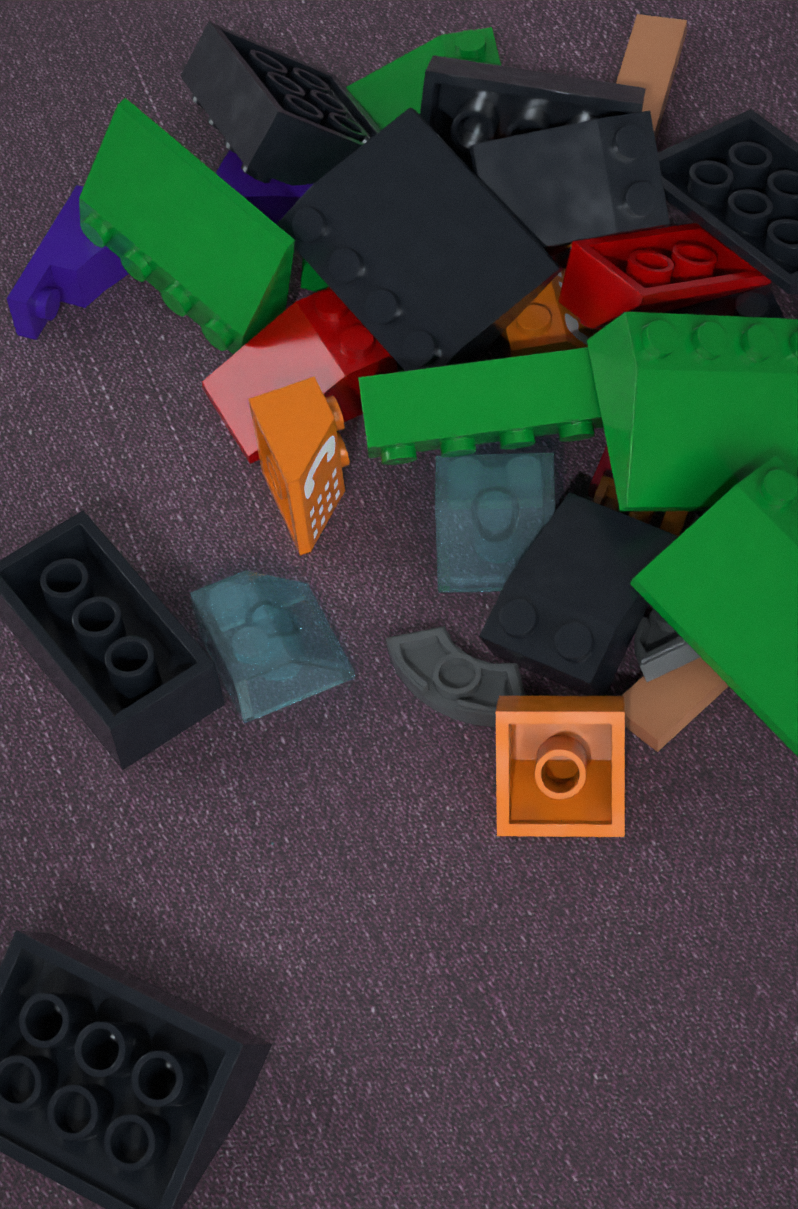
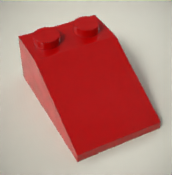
M328 287L294 302L202 381V387L246 459L251 464L260 459L249 398L315 376L324 397L333 395L336 398L343 420L346 422L363 414L358 377L398 372L396 360L334 291Z

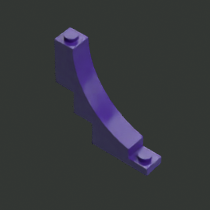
M231 150L227 152L216 171L219 177L275 224L285 216L313 185L291 186L273 178L270 183L258 181L242 170L243 162ZM76 185L7 297L18 336L37 340L46 323L52 321L57 315L60 302L86 308L105 290L129 275L123 267L120 258L106 246L103 248L96 246L83 233L80 227L79 197L84 186Z

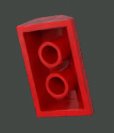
M697 223L573 241L558 302L578 317V321L582 325L591 329L601 330L624 312L663 313L766 286L771 283V280Z

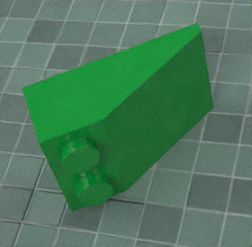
M489 27L442 34L346 88L381 130L409 108L415 109L420 115L425 70L433 55L501 66L493 29Z

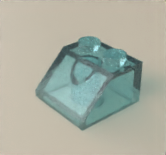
M554 452L477 454L458 457L436 456L435 517L438 593L496 592L502 590L506 580L556 512Z
M245 570L190 592L199 634L244 724L356 678L351 663L308 583Z

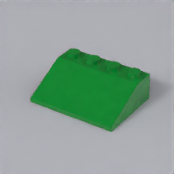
M124 98L115 109L80 194V227L93 244L100 248L106 246L120 258L125 270L139 282L146 280L161 293L165 304L175 314L182 317L187 315L201 327L205 338L216 349L220 351L228 350L235 354L286 310L295 240L128 99Z
M624 312L587 339L620 511H707L737 483L774 456H777L798 477V319Z
M588 347L358 377L369 458L381 457L383 465L413 462L417 460L416 452L440 449L442 457L469 455L476 452V444L498 441L501 449H519L536 444V436L559 434V441L562 442L579 441L594 437V429L603 428Z
M774 456L731 488L633 578L630 585L798 757V477L777 456Z

